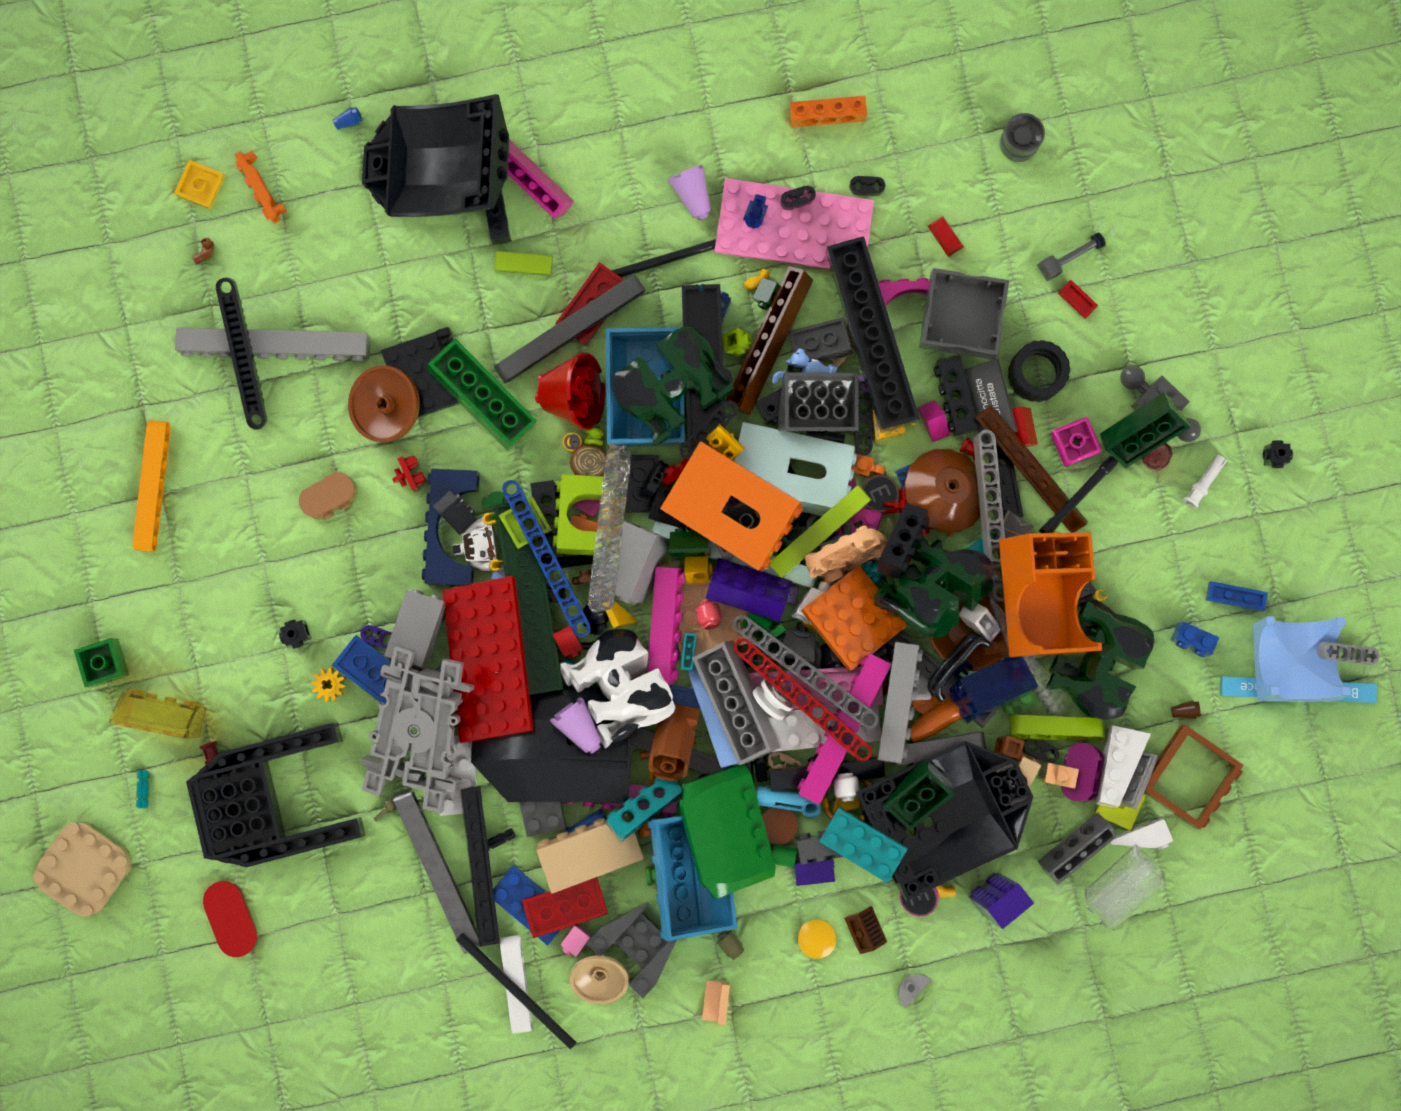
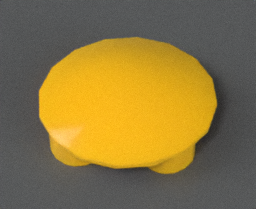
M813 919L801 926L798 933L800 949L811 958L820 959L828 956L836 945L834 928L823 920Z

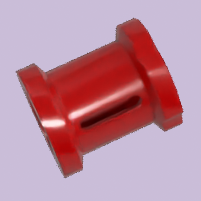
M967 437L959 452H965L975 460L974 444Z

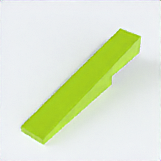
M857 485L772 560L770 566L781 578L785 577L805 559L806 555L815 551L820 544L830 538L872 499Z

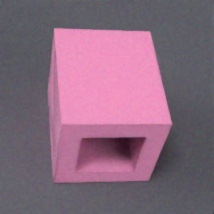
M574 925L561 943V946H563L562 950L569 956H577L591 937V934L579 925Z

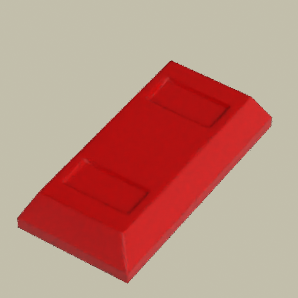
M944 216L928 225V228L948 257L964 248Z
M1072 280L1058 292L1084 319L1098 306Z

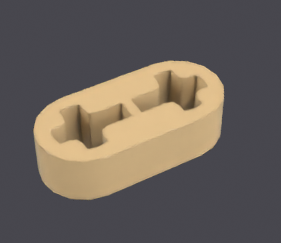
M778 751L771 752L767 759L768 764L774 769L788 768L786 764L793 765L794 762L797 763V767L802 766L801 762ZM777 754L780 755L779 759L784 761V764L777 763L776 766L773 765L771 757H775Z

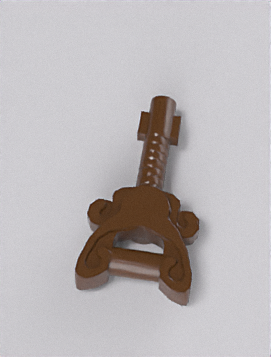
M591 569L579 572L580 576L571 579L572 584L577 585L600 579L602 571L591 573Z

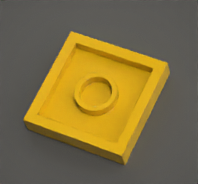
M189 160L174 194L207 209H211L225 175Z

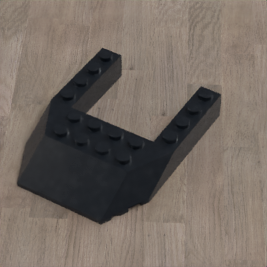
M331 723L220 752L212 761L201 768L197 774L186 781L205 859L231 863L242 867H251L366 836L361 817L286 836L268 761L343 742L339 723Z

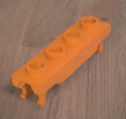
M249 151L250 153L243 154L242 152L234 154L237 159L235 162L240 172L244 171L246 175L244 178L249 188L253 187L255 191L253 196L258 204L261 203L264 207L262 213L267 220L271 219L274 224L281 220L279 216L283 212L286 213L287 210L283 204L275 205V201L259 172L251 165L257 160L256 154L253 151Z

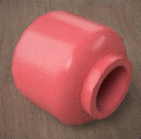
M712 600L701 601V605L695 609L698 625L705 630L717 628L722 621L720 606L712 602Z

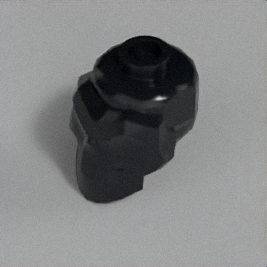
M598 597L587 600L588 604L583 608V611L591 625L590 634L595 636L604 631L609 619L601 600H598Z

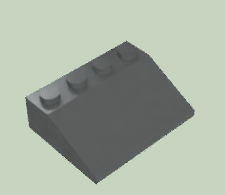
M784 373L778 410V431H859V373Z

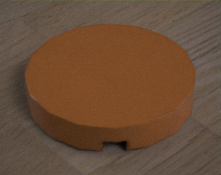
M770 807L762 814L770 843L782 845L794 838L798 829V822L791 810Z

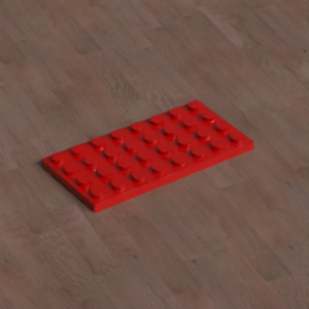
M508 576L442 590L443 601L446 605L444 612L450 660L464 662L461 682L474 685V690L469 693L453 689L454 692L462 693L461 698L463 699V702L458 705L456 713L461 718L457 724L459 742L467 743L534 731L515 577Z

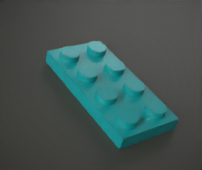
M840 807L837 809L819 841L886 883H889L908 850L904 845Z

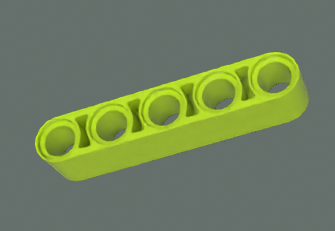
M1013 715L1010 717V736L1017 739L1102 741L1105 739L1103 719L1038 715Z

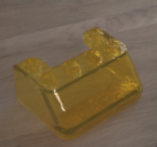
M127 689L126 692L121 693L109 719V723L179 738H200L207 707L201 706V702L184 700V703L176 702L177 698L165 696L163 700L158 699L157 694L146 693L144 695L145 691Z

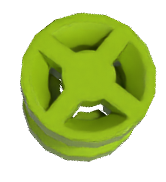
M597 428L585 430L587 434L586 439H584L585 445L603 446L601 439L604 435V430Z

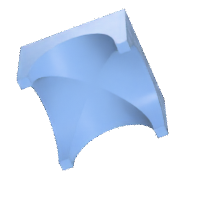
M1265 617L1253 624L1257 701L1335 702L1350 696V687H1345L1340 679L1337 661L1321 659L1317 654V648L1320 643H1338L1339 634L1346 625L1345 617L1306 623L1279 622L1274 617ZM1327 649V653H1331L1332 649Z

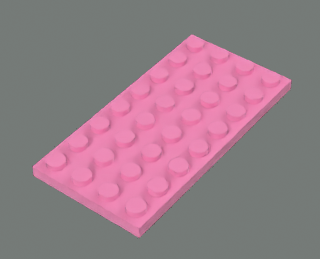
M725 178L714 253L831 270L826 256L827 246L864 236L868 248L874 200L816 192L815 199L811 204L786 210L780 204L781 196L784 192L796 188ZM804 191V195L800 196V198L806 197L807 199H810V195L812 194H808L807 191ZM787 196L784 202H788L791 205L792 201L796 198L790 199Z

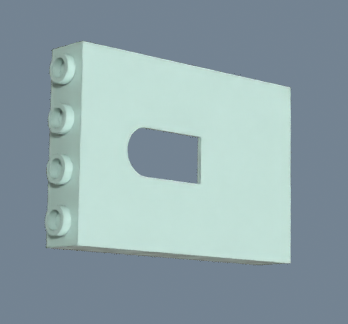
M746 422L742 423L738 442L745 449L734 461L803 503L801 506L803 508L802 512L823 516L851 491V486L848 483L852 481L854 470H851V466H855L857 454H854L855 446L787 431H778V429ZM790 458L820 464L826 469V476L822 479H814L787 473Z

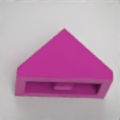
M935 400L917 407L932 442L950 435L945 413Z

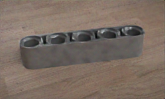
M984 732L906 743L905 746L909 747L907 759H903L902 764L893 762V766L920 762L964 741L987 749Z

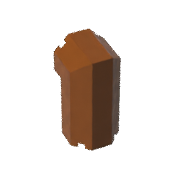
M674 703V713L657 723L647 769L649 771L652 769L658 779L674 782L678 780L679 776H682V778L687 776L700 708Z

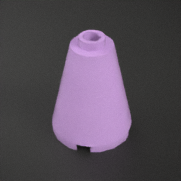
M703 165L692 167L680 172L676 177L673 175L668 178L669 184L693 218L697 217L698 220L708 217L707 213L710 212V204Z
M580 697L576 699L578 702L570 703L559 711L555 718L550 719V722L585 753L590 751L592 754L601 747L599 744L602 740L585 701Z

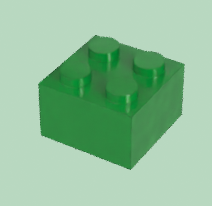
M109 638L74 650L84 687L93 688L129 676L119 639Z

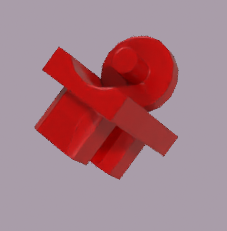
M415 456L397 458L404 473H401L400 468L395 469L396 476L392 479L393 482H400L403 488L407 486L405 479H407L411 490L414 492L420 490L419 486L426 483L427 480L423 472L415 475L411 472V469L420 466Z

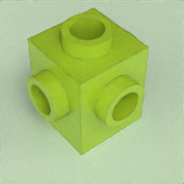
M735 328L722 334L726 353L732 354L735 357H743L749 352L753 342L749 332L741 328Z

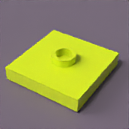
M1143 794L1137 809L1121 805L1115 808L1097 805L1094 815L1098 812L1105 820L1131 831L1146 795Z

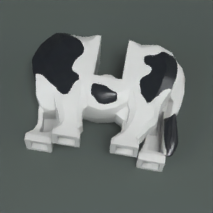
M614 629L604 632L588 650L586 657L577 664L570 665L565 662L560 664L561 675L568 686L573 684L579 693L584 688H589L593 683L598 682L602 693L608 698V702L588 701V710L596 724L603 720H615L613 723L597 726V731L602 740L601 743L605 749L610 746L611 742L624 741L640 727L661 722L672 715L675 710L672 692L658 668L631 680L647 672L648 651L641 645L637 635L633 631L626 629Z

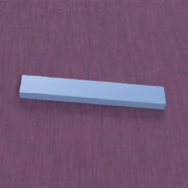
M694 663L693 671L687 670L720 768L723 769L738 764Z

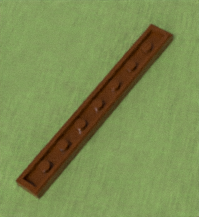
M992 405L988 406L977 414L975 418L985 430H990L995 434L998 446L1056 514L1069 498ZM1075 507L1062 523L1070 533H1075L1087 525L1088 521Z

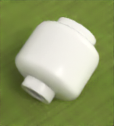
M853 773L838 774L837 778L833 780L835 797L842 798V802L854 801V797L857 796L856 792L860 790L858 777L853 776Z

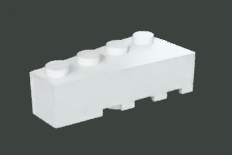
M1114 725L1107 728L1103 749L1105 759L1098 794L1094 804L1111 808L1120 806L1149 740L1150 733Z

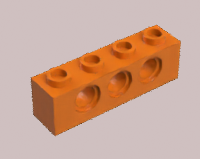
M866 96L790 102L791 128L864 122L867 117Z

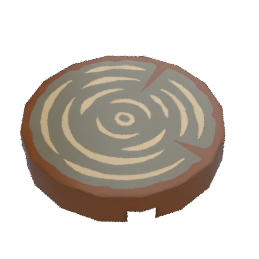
M583 445L574 450L570 459V468L574 475L603 477L608 469V458L601 448L595 445Z

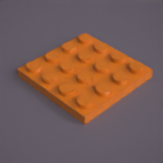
M860 565L801 610L849 672L862 662L865 655L869 657L870 653L873 654L907 626L901 618L895 617L891 612L875 606L874 594L879 589Z

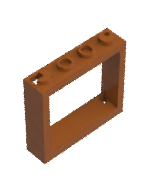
M1180 725L1159 755L1144 793L1194 828L1201 830V828H1205L1209 823L1211 813L1217 811L1220 807L1221 802L1219 801L1222 797L1230 792L1232 788L1230 785L1234 779L1237 780L1241 776V769L1244 765L1187 725ZM1187 736H1190L1232 765L1197 819L1152 789Z

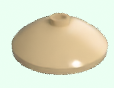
M607 956L584 958L576 963L570 974V986L573 992L582 1000L593 1004H608L620 999L627 991L629 985V976L625 967L617 960Z

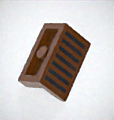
M872 906L859 913L845 917L859 954L874 951L887 943Z

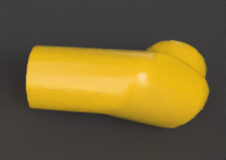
M762 269L757 277L749 278L744 282V288L746 290H756L761 279H767L770 272Z
M939 885L936 887L939 898L956 895L954 886L943 887Z

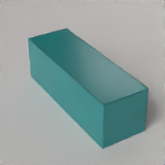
M685 633L681 662L682 670L693 671L694 661L692 658L695 656L697 634Z

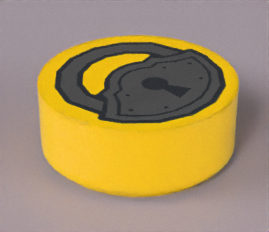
M573 432L566 434L563 438L564 448L569 452H574V450L582 446L581 437Z

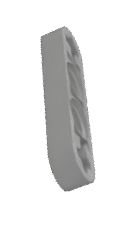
M1322 642L1317 648L1318 656L1325 660L1374 665L1379 660V651L1373 647ZM1341 648H1343V655H1342V657H1340V650H1341ZM1327 649H1332L1331 653H1327ZM1357 650V657L1354 659V651Z

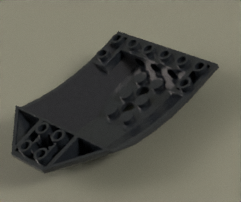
M563 685V690L530 695L534 731L473 741L471 745V763L507 802L624 804L628 800L632 735L624 741L611 742L610 746L606 749L600 743L601 747L591 754L590 751L585 753L577 745H568L566 741L567 736L550 722V719L555 718L559 711L570 703L578 702L576 699L580 697L585 701L587 708L588 701L590 700L608 702L609 700L602 693L600 686H590L578 693L574 685ZM592 717V720H593V722H594V724H595L596 729H597V726L600 725V724H610V723H613V722L615 721V720H603V721H601L600 723L596 724V722L594 721V719H593V717Z
M967 741L926 758L952 783L955 795L929 816L933 820L930 828L925 827L922 821L914 828L915 833L912 836L906 833V827L884 807V803L908 773L922 761L856 792L865 823L908 848L892 876L893 881L906 901L1018 849L1033 795L1016 760Z

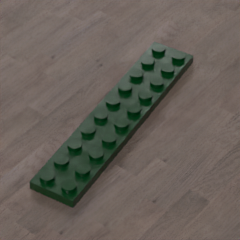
M509 503L494 505L505 577L514 576L516 581L529 695L563 690L556 641L553 637L554 629L545 575L530 545L527 544L517 549L501 522L499 515L511 509ZM539 538L533 541L536 547L540 546Z

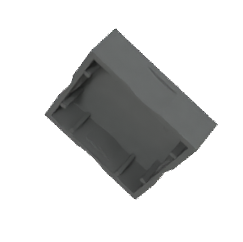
M933 268L929 278L919 348L995 359L999 354L1002 315L1006 306L1009 280L986 276H969L961 272Z

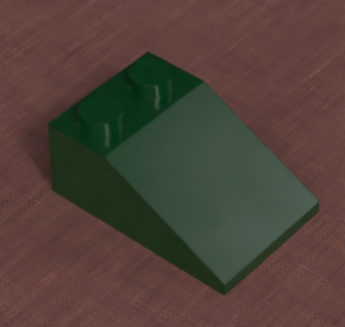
M925 758L908 773L884 803V807L911 831L952 798L955 793L952 783Z

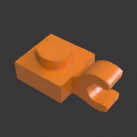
M857 454L855 466L852 465L851 470H854V474L868 478L870 473L883 475L885 467L874 465V458Z

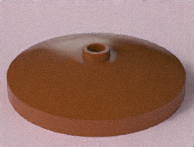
M385 365L372 367L364 371L351 388L348 399L351 421L356 430L369 440L393 442L402 438L412 429L419 414L420 399L417 387L408 374L396 367Z

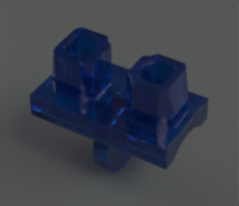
M756 194L754 201L750 200L743 219L748 227L755 229L762 225L768 209V205H765L766 196Z

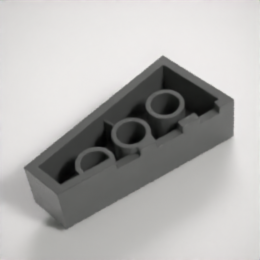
M825 830L818 831V835L811 836L810 833L799 834V838H795L798 860L801 865L808 864L807 860L819 862L824 861L827 857L840 858L843 856L819 842Z

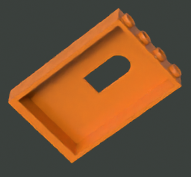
M700 441L660 509L758 571H763V569H767L771 564L772 559L770 557L773 552H777L782 545L781 539L784 534L788 535L793 525L791 523L793 519L798 518L801 514L803 503L710 445ZM731 495L759 513L760 523L756 528L748 529L722 513Z

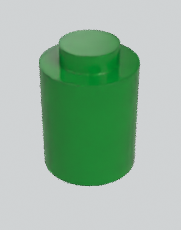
M774 844L771 851L775 865L794 868L797 848Z

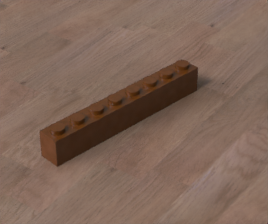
M788 266L733 383L734 390L726 398V401L736 403L738 412L751 415L810 289L813 279L802 269Z

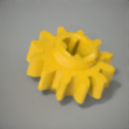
M329 668L327 673L325 669H321V675L314 674L317 681H313L311 684L316 685L312 692H319L317 699L325 696V702H329L330 697L336 701V694L344 695L341 688H346L347 686L341 682L346 678L338 677L340 671L337 670L333 673V668ZM326 681H332V688H325L327 686L325 684Z

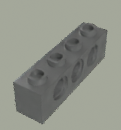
M1097 812L1039 859L1038 863L1045 873L1058 885L1118 835L1111 824Z

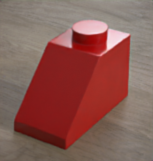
M571 626L553 634L555 641L566 658L574 659L581 655L580 651L584 650Z

